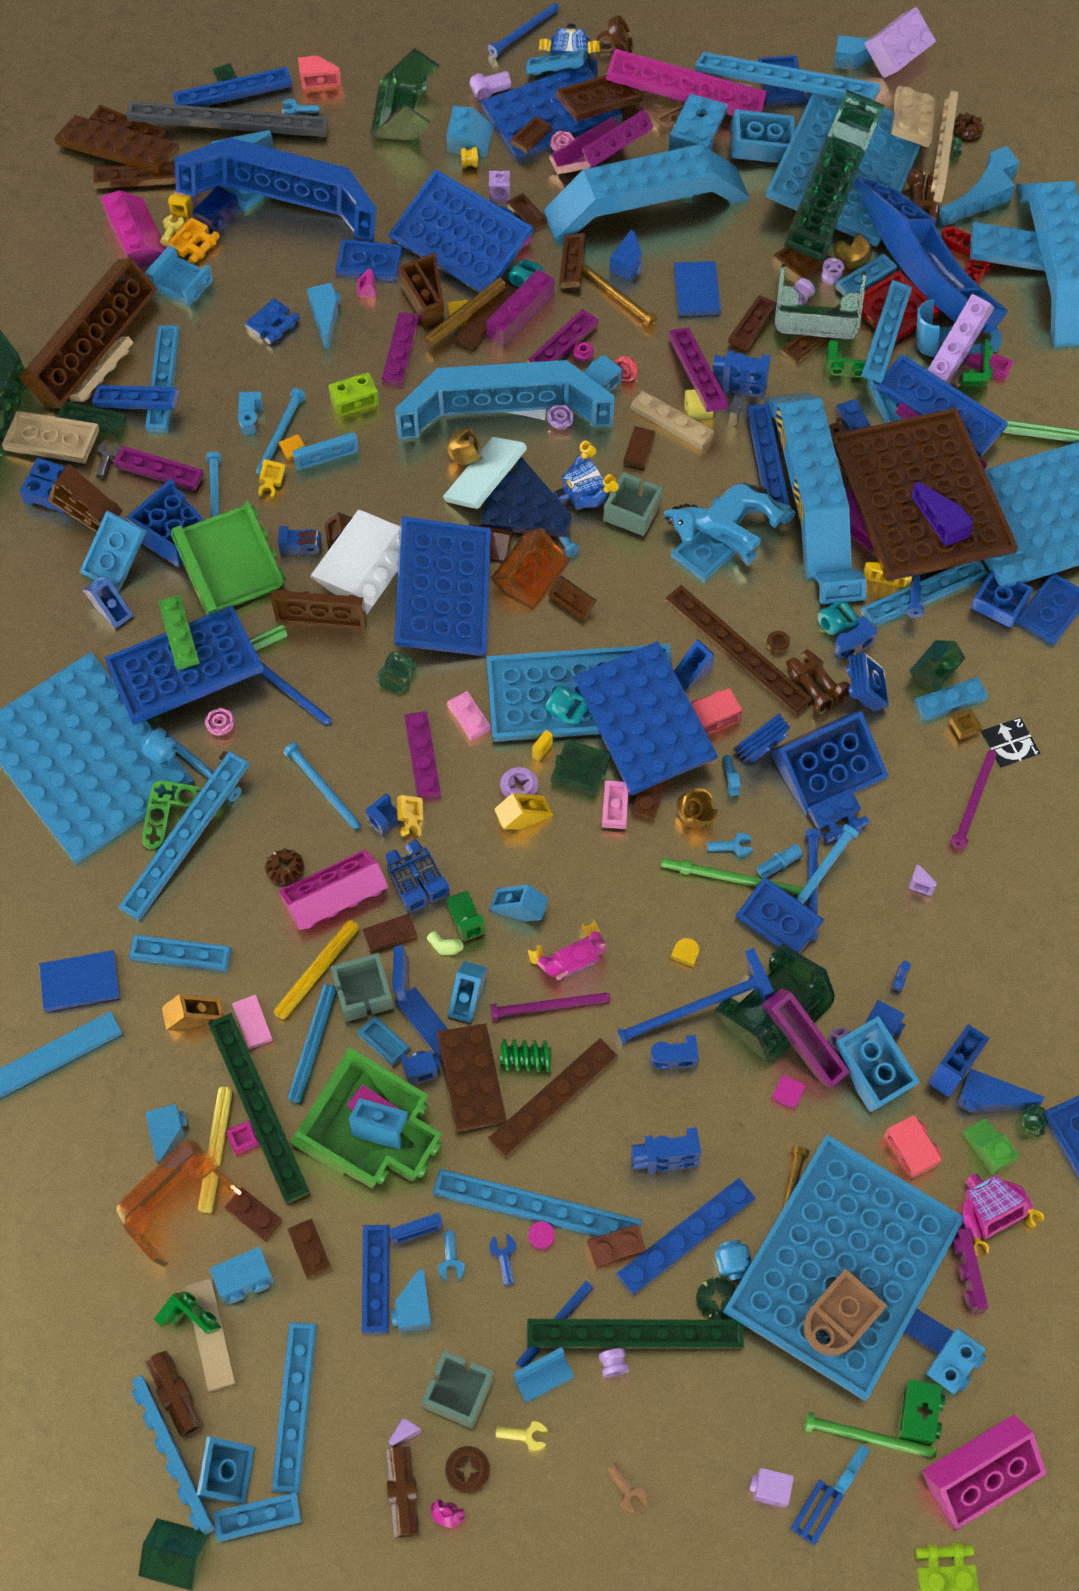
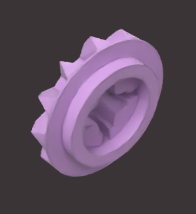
M523 767L508 770L500 781L502 795L504 794L506 797L512 793L536 795L538 788L537 777L532 771ZM515 779L520 784L524 783L523 792L519 788L514 789Z

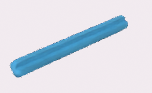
M325 984L322 988L288 1094V1099L291 1102H302L337 992L335 986Z

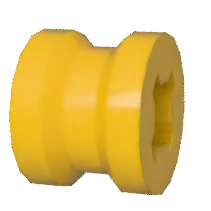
M472 147L469 150L461 148L462 169L468 166L478 168L477 147Z

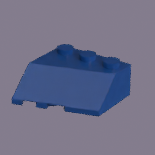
M169 479L125 517L127 521L147 530L141 544L178 568L183 564V561L172 539V528L180 525L182 528L204 521L196 509L187 502L182 491L176 488L172 479Z

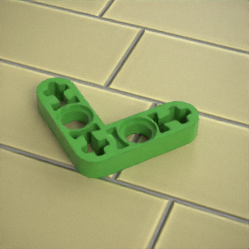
M164 780L157 781L152 785L142 834V843L147 849L156 850L162 846L170 805L188 809L196 798V792H200L203 787ZM160 786H163L166 792L172 793V788H177L174 795L175 801L170 800L171 795L164 794L163 798H159L158 793L154 791L159 790ZM183 790L190 791L192 800L187 803L182 802L178 797L179 793ZM152 810H162L164 818L158 822L153 821L150 817ZM148 824L155 827L163 826L162 830L157 828L156 837L160 838V841H155L154 844H149L150 840L146 839V836H151L152 827H147Z

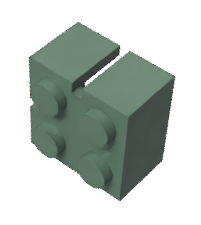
M622 472L617 481L619 485L618 490L611 492L604 505L603 521L644 536L662 504L663 487L644 481L642 496H639L641 479Z
M379 953L330 966L345 1022L366 1017V1011L371 1010L373 1015L394 1008Z
M443 1350L433 1373L435 1380H430L421 1401L422 1407L474 1429L495 1378L494 1371L473 1362L469 1366L470 1372L466 1371V1359Z

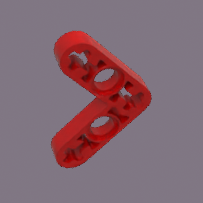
M945 227L941 237L946 246L970 258V248L965 247L964 243H971V234L956 227ZM971 259L964 271L969 276L971 275L973 281L979 285L993 263ZM973 265H980L983 269L976 270L973 268Z

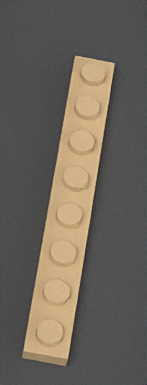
M955 91L950 92L949 99L945 98L931 187V192H934L933 201L942 202L946 185L959 93Z

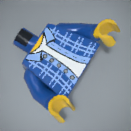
M572 23L567 24L566 28L557 29L556 34L550 39L541 38L539 50L551 53V55L585 49L587 56L585 62L587 64L588 54L600 53L599 41H592L589 37H586L585 30L577 29V26Z
M585 440L580 444V450L583 453L577 456L572 466L561 476L563 488L554 491V495L561 503L570 500L574 508L578 510L586 507H599L601 503H605L609 498V491L615 492L619 488L613 475L609 474L603 478L592 460H587V457L595 455L596 448Z

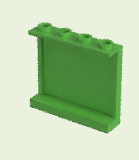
M246 501L242 507L182 528L181 525L172 528V539L206 616L231 605L235 607L271 593L272 590L282 589L285 583V574L281 567H277L275 562L277 560L275 551L272 547L269 548L266 542L268 539L267 533L263 526H259L257 510L254 506L251 507L249 501Z

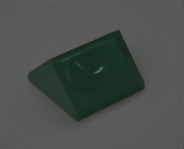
M157 1518L142 1544L138 1576L193 1591L211 1533L205 1535L201 1530L196 1531L192 1527Z

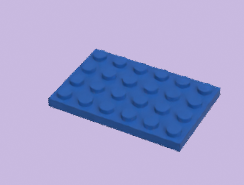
M586 62L580 68H569L481 101V108L516 160L551 147V138L558 131L569 132L576 138L609 117H614L615 122L622 120V113L619 109L576 122L556 98V89L597 78ZM537 116L552 125V130L526 154L511 145V138Z
M435 169L388 236L391 240L403 245L404 248L421 258L436 252L437 265L440 270L480 293L497 278H501L534 232V229L529 224Z
M402 516L400 521L394 645L485 656L491 528Z
M232 605L189 623L200 664L177 670L166 632L104 657L133 725L264 671L262 663Z
M658 641L573 677L630 795H634L718 758L717 752Z

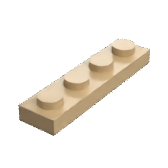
M129 336L118 337L68 398L71 402H85L90 398L92 390L97 385L103 383L104 376L116 368V363L120 358L128 354L129 348L133 344Z
M643 390L630 404V410L700 450L714 436V430Z

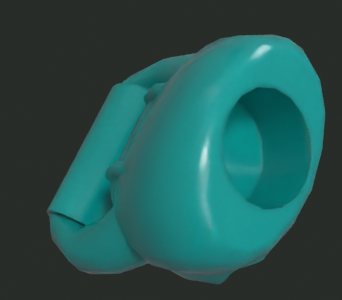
M523 259L513 266L508 273V278L513 285L519 288L537 269L543 272L545 270L543 266L528 259Z
M835 602L818 613L820 625L830 635H840L845 630L853 629L856 620L860 618L847 602ZM840 609L849 618L851 622L847 621V618L844 617V615L840 612Z
M557 685L545 704L547 711L564 723L571 725L578 724L588 709L583 696L571 692L564 685ZM575 700L580 701L572 717L568 718L566 713H568L571 705Z

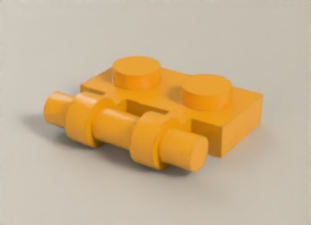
M191 217L166 245L167 247L170 245L176 248L177 255L183 258L188 253L192 254L188 260L190 263L195 264L198 260L201 261L205 257V253L209 248L212 249L217 244L216 241L220 238V235L216 231L211 235L207 234L209 232L208 226ZM200 241L203 242L200 247L196 246Z

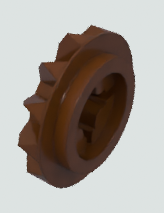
M966 112L963 115L959 113L958 117H955L953 131L961 138L974 139L983 133L985 123L982 122V117H976V114L969 115Z
M283 848L279 851L274 850L273 854L267 857L266 874L276 884L288 885L294 883L301 877L304 871L303 859L294 849L288 850ZM280 860L285 863L290 862L288 864L289 872L284 868H280Z
M460 1447L451 1453L446 1462V1477L454 1489L463 1493L475 1492L486 1484L490 1474L489 1461L486 1455L476 1447ZM469 1457L472 1468H476L480 1472L470 1473L466 1482L464 1472L456 1468L465 1467Z

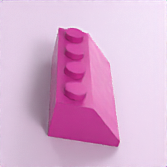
M121 190L101 196L105 215L125 258L132 257L140 268L152 265L166 249V246L160 243L162 237L143 198Z
M364 849L280 889L278 892L294 923L301 930L312 928L318 921L324 918H332L339 911L347 907H355L361 903V900L367 897L380 895L384 889L388 888V885L378 862Z
M1012 1415L923 1470L932 1496L955 1531L1047 1474L1033 1432L1015 1415Z

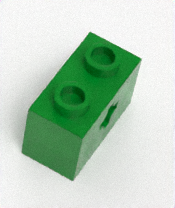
M908 1379L904 1385L898 1438L928 1446L935 1443L936 1439H940L942 1423L938 1422L939 1411H943L945 1404V1395L941 1394V1385ZM921 1407L924 1408V1413L928 1414L924 1419H921V1413L917 1412Z

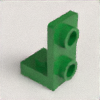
M984 339L981 343L980 373L975 369L966 370L959 377V386H985L992 379L993 370L992 367H989V359L992 358L993 347L989 345V339Z
M829 340L826 356V374L863 377L861 374L866 360L841 358V350H837L838 341Z
M463 891L446 898L447 906L462 942L486 934L484 919L481 914L478 915L468 891Z
M185 1291L172 1294L154 1318L160 1326L176 1324L185 1313L206 1334L218 1332L221 1328L216 1322L217 1319L214 1314L200 1307L197 1304L198 1300L196 1297Z

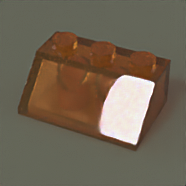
M543 528L526 530L490 579L504 595L533 609L569 559Z

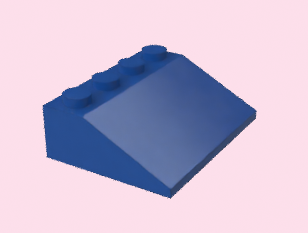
M862 711L849 713L770 750L781 776L805 815L809 814L807 809L810 806L850 788L854 793L889 776Z

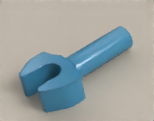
M295 99L283 101L284 109H282V114L319 113V105H298Z
M725 755L722 760L727 775L728 792L730 796L740 795L738 772L735 773L731 756Z
M737 833L736 838L732 841L707 842V851H734L738 858H745L752 854L753 848H744L740 844L750 843L752 837L746 833Z
M445 1231L446 1259L443 1263L438 1264V1272L443 1281L447 1282V1270L450 1267H454L457 1270V1280L460 1281L465 1272L464 1262L456 1259L455 1231Z
M860 1445L834 1486L835 1490L844 1494L849 1488L858 1470L870 1453L868 1447Z

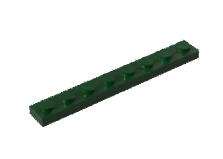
M232 1013L209 1022V1027L286 1205L309 1195L310 1191Z
M527 1319V1348L743 1349L744 1332L743 1324L737 1320Z

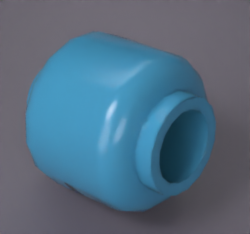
M161 729L149 730L140 743L142 754L156 764H161L165 760L170 762L177 753V750L174 748L176 745L175 739Z
M740 1240L720 1243V1248L715 1252L719 1274L721 1276H729L730 1281L741 1280L752 1263L749 1247L746 1244H741Z

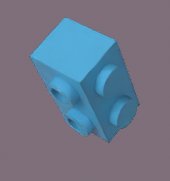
M956 1327L927 1370V1375L954 1395L958 1389L963 1392L971 1381L968 1374L972 1368L979 1369L986 1359L987 1355L983 1353L986 1348L959 1327Z

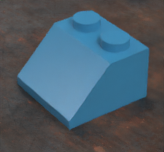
M453 106L446 135L447 153L461 154V148L469 150L472 147H477L478 156L487 157L493 124L474 108Z

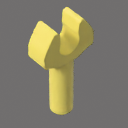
M172 215L163 220L166 231L160 240L162 245L166 246L174 232H178L184 226L183 217H180L176 223H173Z
M532 1421L531 1425L526 1429L497 1426L496 1437L524 1441L528 1445L529 1451L536 1452L545 1448L546 1444L534 1441L532 1435L535 1432L547 1433L548 1429L536 1421Z

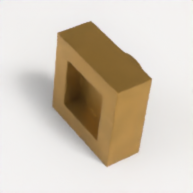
M972 709L953 715L949 720L960 740L981 732L983 728Z

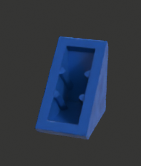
M696 639L674 670L680 684L686 690L693 687L713 669L715 654L699 639Z

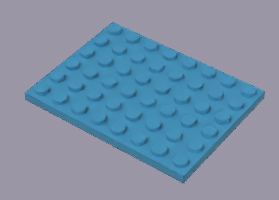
M812 93L765 197L850 236L856 237L858 234H863L870 245L877 247L881 237L865 209L854 181L856 178L876 181L880 185L887 188L889 186L901 193L907 179V174L921 145L891 135L893 112L874 103L870 104Z
M1079 442L984 469L1018 546L1017 553L984 560L989 570L994 571V578L998 585L1011 587L1018 581L1024 583L1079 566Z
M91 652L0 709V766L75 864L146 818L150 791L155 782L164 780L195 785L194 779L175 756L170 762L165 760L161 764H156L142 754L140 743L149 730H154L146 720L136 725L132 724L114 680ZM160 786V789L154 792L158 793L159 798H163L164 794L171 795L170 800H172L177 788H172L171 793L166 792L165 787Z
M826 1134L723 1312L866 1402L963 1222V1216ZM846 1268L882 1300L887 1307L849 1351L839 1356H826L815 1351L809 1345L804 1335L803 1323L810 1308ZM822 1330L816 1332V1340L819 1343L828 1344L830 1342L827 1332Z

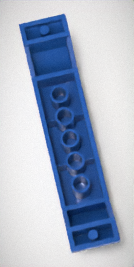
M234 138L221 140L175 158L176 192L196 197L197 193L222 185L340 215L354 232V238L374 242L377 208L349 168Z

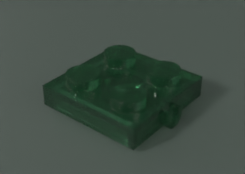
M567 739L561 754H558L556 757V766L551 776V783L595 797L601 781L605 779V774H607L606 769L611 755L609 752Z

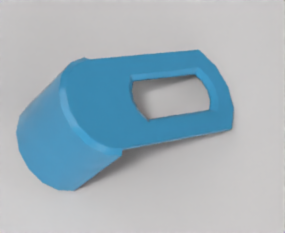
M934 299L925 301L919 307L916 330V346L918 350L930 357H936L952 327L940 328L937 325H932ZM995 327L988 332L991 335L989 345L993 347V352H997L1002 344V335L999 329ZM981 344L972 345L968 354L980 353Z

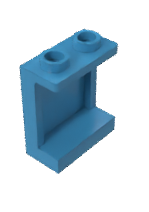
M170 245L145 272V275L158 289V292L188 307L199 298L200 293L213 280L209 265L205 264L203 268H200L179 258L176 248Z

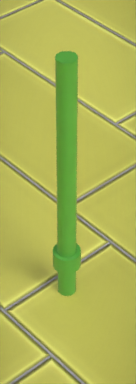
M663 858L661 867L680 871V874L689 875L691 873L757 887L762 881V878L691 864L692 861L684 859L681 862ZM772 881L791 895L798 896L804 888Z

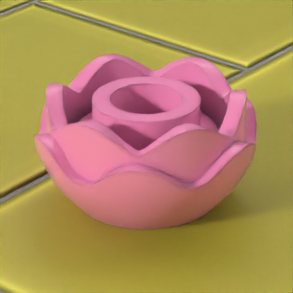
M558 131L551 138V148L555 152L575 138L569 132Z
M218 708L208 713V716L205 718V725L211 734L223 736L233 729L234 718L229 710Z

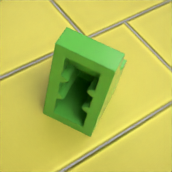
M986 1118L962 1132L991 1177L1013 1165L1019 1157V1154L1006 1135L998 1133Z

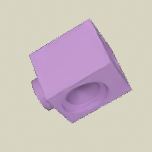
M489 171L490 202L506 204L510 200V171Z
M760 1468L758 1474H753L749 1491L754 1492L753 1500L786 1508L789 1505L794 1476Z

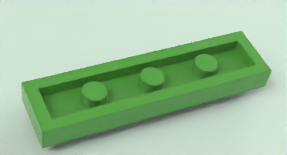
M180 594L159 600L160 611L177 670L200 664Z

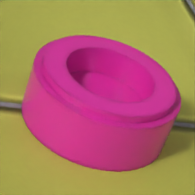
M543 1221L536 1222L529 1229L528 1239L534 1248L545 1250L553 1244L555 1232L549 1223Z

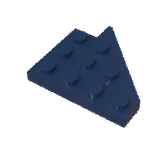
M520 457L515 472H508L487 497L480 525L517 533L568 537L572 517L571 513L540 477Z

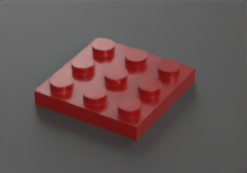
M900 271L851 299L850 304L876 330L892 280L912 287L895 343L917 329L918 309L922 303L929 300ZM934 305L933 319L939 316L940 309L936 305Z

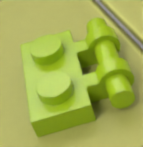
M952 1542L951 1545L937 1546L936 1543H928L926 1547H916V1558L927 1559L928 1568L917 1569L920 1591H979L976 1565H964L963 1560L964 1557L974 1556L973 1544L962 1545L961 1542ZM938 1558H953V1566L939 1567Z

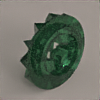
M715 1276L704 1280L698 1288L696 1295L697 1306L701 1313L712 1320H725L730 1316L723 1311L736 1290L735 1285L726 1278ZM716 1288L720 1295H725L726 1299L722 1300L720 1309L716 1301L710 1299V1297L714 1296Z

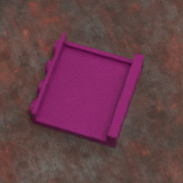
M645 109L618 126L614 117H609L548 157L557 174L592 168L654 127Z

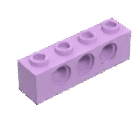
M974 294L970 296L928 369L929 372L950 385L994 309L991 303Z

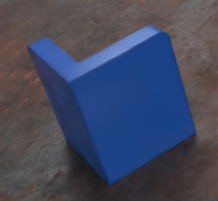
M387 793L365 810L367 821L382 836L401 822L398 821L397 809L391 804V797Z

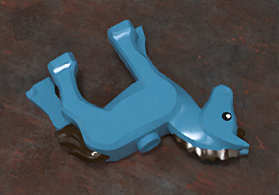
M742 483L730 487L721 497H716L709 509L685 503L684 505L680 504L679 507L674 506L672 509L664 511L663 514L666 516L664 521L674 526L683 543H692L694 541V531L697 529L736 550L744 563L749 566L757 557L758 552L754 548L761 544V538L739 525L746 513H765L769 518L770 525L776 528L780 521L787 525L794 517L795 510L791 509V506L777 502L767 495L768 490L764 489V487L757 488L755 485Z

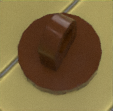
M619 15L610 18L608 23L609 29L597 36L600 51L611 52L618 49L632 53L634 43L633 38L628 35L630 28L627 22ZM608 40L610 43L605 44L602 41Z

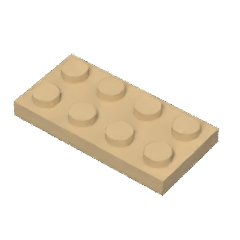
M898 86L895 93L891 135L929 148L932 142L935 98L927 93L916 92L910 87Z
M17 411L4 438L2 447L6 451L86 463L100 429L98 424Z

